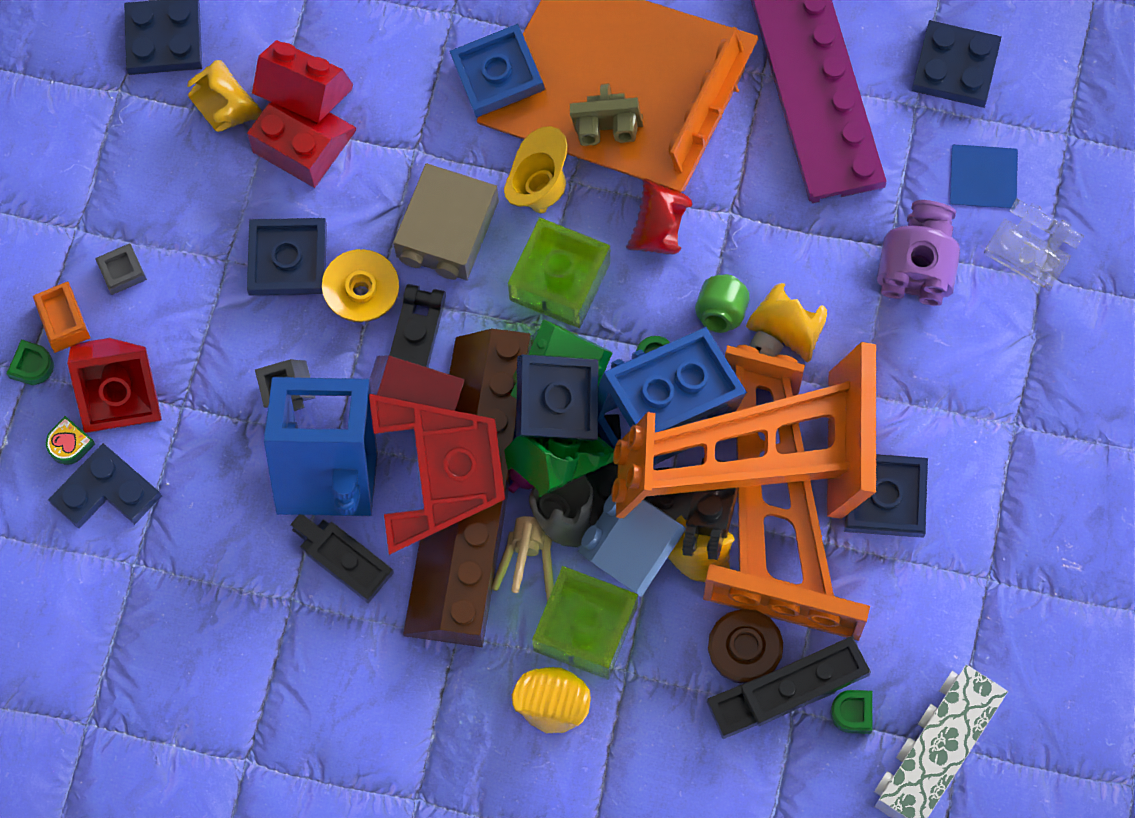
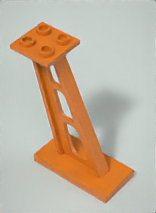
M861 342L829 371L828 387L656 433L655 413L647 412L636 425L631 427L630 431L621 440L617 441L614 449V463L618 464V478L614 481L612 488V501L616 502V517L624 519L646 496L827 479V517L844 518L876 493V344ZM821 417L828 418L827 449L789 454L777 452L775 443L778 428ZM757 432L765 435V453L763 457L718 462L715 459V445L719 441ZM697 446L704 448V463L702 465L658 471L653 469L655 456Z
M727 345L725 358L747 392L737 411L757 406V388L769 391L773 401L799 395L804 364L798 363L795 358L779 354L772 357L760 354L756 348L748 345H737L736 347ZM799 423L778 428L780 443L775 444L778 453L804 452ZM758 432L736 437L737 460L758 458L760 453L765 451V441L759 437ZM811 481L787 483L791 505L789 509L767 504L762 498L761 485L739 487L737 494L739 571L710 564L705 581L703 600L736 609L757 610L770 618L846 638L853 636L854 640L859 641L867 622L870 606L834 596ZM774 516L782 518L793 526L802 571V583L794 584L778 580L768 573L764 536L765 517Z

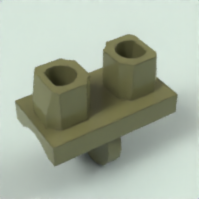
M601 84L600 95L587 96V102L570 103V116L582 146L597 145L600 142V130L613 129L615 141L620 143L634 142L638 127H643V115L640 112L638 97L626 98L625 93L612 94L610 84Z

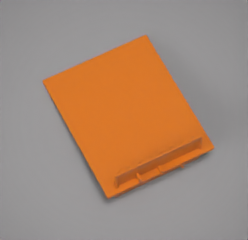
M541 0L523 32V36L541 76L545 90L477 118V123L521 139H525L538 128L552 126L560 129L566 136L568 155L641 180L647 178L656 184L677 192H684L722 118L733 92H739L737 84L758 41V36L738 30L736 27L725 26L646 0ZM601 84H610L612 94L625 93L626 98L638 97L640 112L643 115V127H638L634 142L620 143L615 141L613 129L600 130V142L597 145L582 146L570 116V103L587 102V96L600 95Z

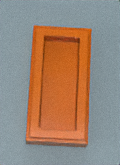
M68 281L33 296L54 353L91 338Z

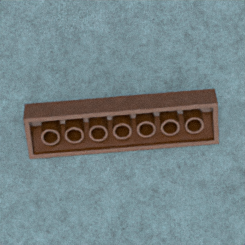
M491 328L455 338L449 375L465 379L455 411L495 419L505 500L420 540L403 635L406 637L483 647L508 499V487L511 480L510 469L507 470L504 450L516 438L517 399L511 396L515 386L513 375L517 369V357L522 354L528 355L531 349V333Z

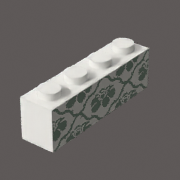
M967 664L959 675L952 671L939 690L946 695L938 708L930 704L918 723L919 726L924 728L917 741L909 737L896 758L903 763L895 775L887 771L874 792L881 797L875 807L891 818H928L1008 693L1006 689Z

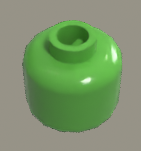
M729 274L711 276L704 281L695 305L696 315L704 327H707L710 331L723 333L733 330L741 325L750 301L749 291L735 276Z

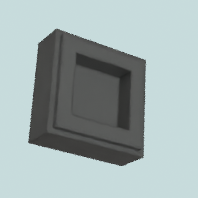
M130 243L95 258L111 295L147 280Z

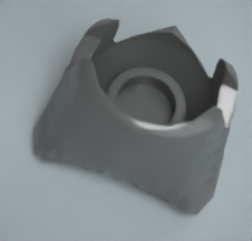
M585 475L539 497V492L535 487L531 490L529 495L530 509L542 530L552 541L567 547L581 546L583 535L590 526L593 505V487Z

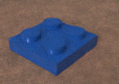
M519 24L449 51L476 118L545 90Z

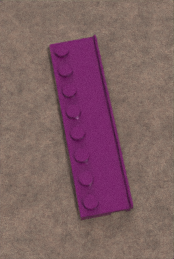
M751 0L808 200L813 204L820 202V199L840 194L841 197L885 188L886 177L832 0Z

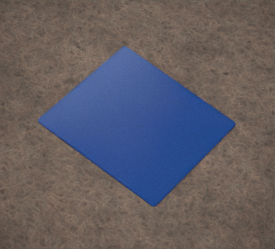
M953 144L950 204L1016 209L1018 149Z

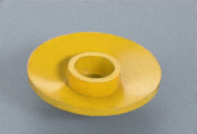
M356 249L342 253L328 265L322 279V292L328 307L339 317L352 322H369L380 318L392 308L399 293V279L394 266L387 258L371 250ZM359 286H363L368 289V292L360 296L355 294L354 290Z

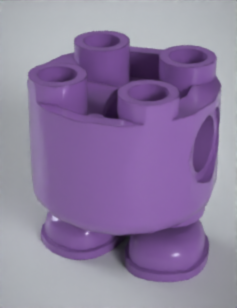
M917 200L912 203L911 209L913 211L907 217L908 226L894 228L884 237L877 281L882 286L881 294L886 297L900 299L904 297V293L919 296V302L925 305L939 306L942 304L944 297H948L953 293L957 275L960 248L959 243L952 237V219L956 216V210L943 203L931 200Z

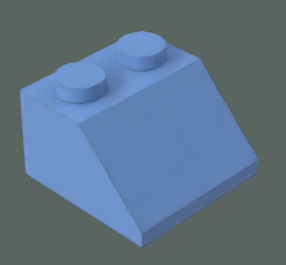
M611 494L604 504V512L597 523L589 527L583 535L578 552L591 563L642 597L685 532L686 527L645 499L624 519L617 518L616 502L612 501Z

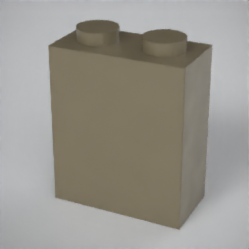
M426 163L393 242L396 257L405 265L413 268L424 266L434 269L438 275L447 279L454 280L458 277L468 280L499 202L497 185Z

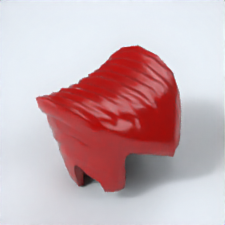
M645 178L643 179V197L641 198L642 203L638 213V220L636 221V227L633 229L634 232L631 234V239L626 245V249L663 254L679 253L681 247L678 245V231L682 215L687 207L692 206V200L681 192L670 190L668 187L656 184Z

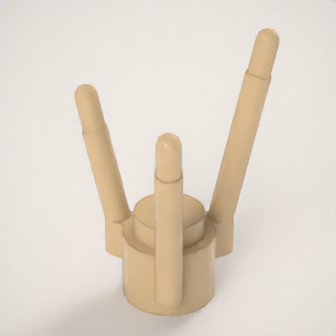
M522 516L516 518L514 531L509 532L507 546L497 569L492 589L497 591L500 588L515 550L518 553L511 591L518 593L527 556H536L539 550H542L547 605L552 607L555 604L550 551L552 540L548 535H545L535 517Z

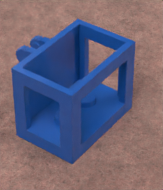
M704 327L646 354L643 350L633 352L632 360L624 363L622 359L613 361L611 369L603 373L598 385V433L604 442L615 449L618 439L604 417L605 413L613 409L619 408L630 428L636 425L647 412L655 413L656 433L690 424L705 416L709 419L735 412L747 392L707 327ZM688 449L655 456L653 466Z
M272 377L264 446L276 515L372 516L378 451L376 434L373 432L369 394H371L369 379ZM291 395L351 396L348 429L298 428L297 422H295Z

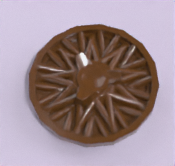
M739 609L727 613L715 623L709 634L708 653L712 665L723 677L735 683H747L776 670L782 659L784 642L779 628L770 617L757 610Z

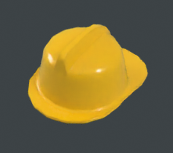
M552 126L541 127L531 132L522 141L504 186L505 198L510 204L519 207L527 206L537 213L544 214L549 206L561 198L566 188V179L562 168L566 159L568 144L566 136L560 129Z

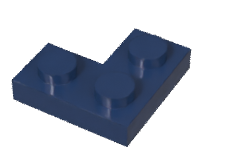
M103 443L48 501L76 527L80 528L106 500L135 525L162 495Z

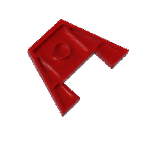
M369 394L374 434L414 429L424 509L384 514L389 555L505 500L496 421L494 418Z

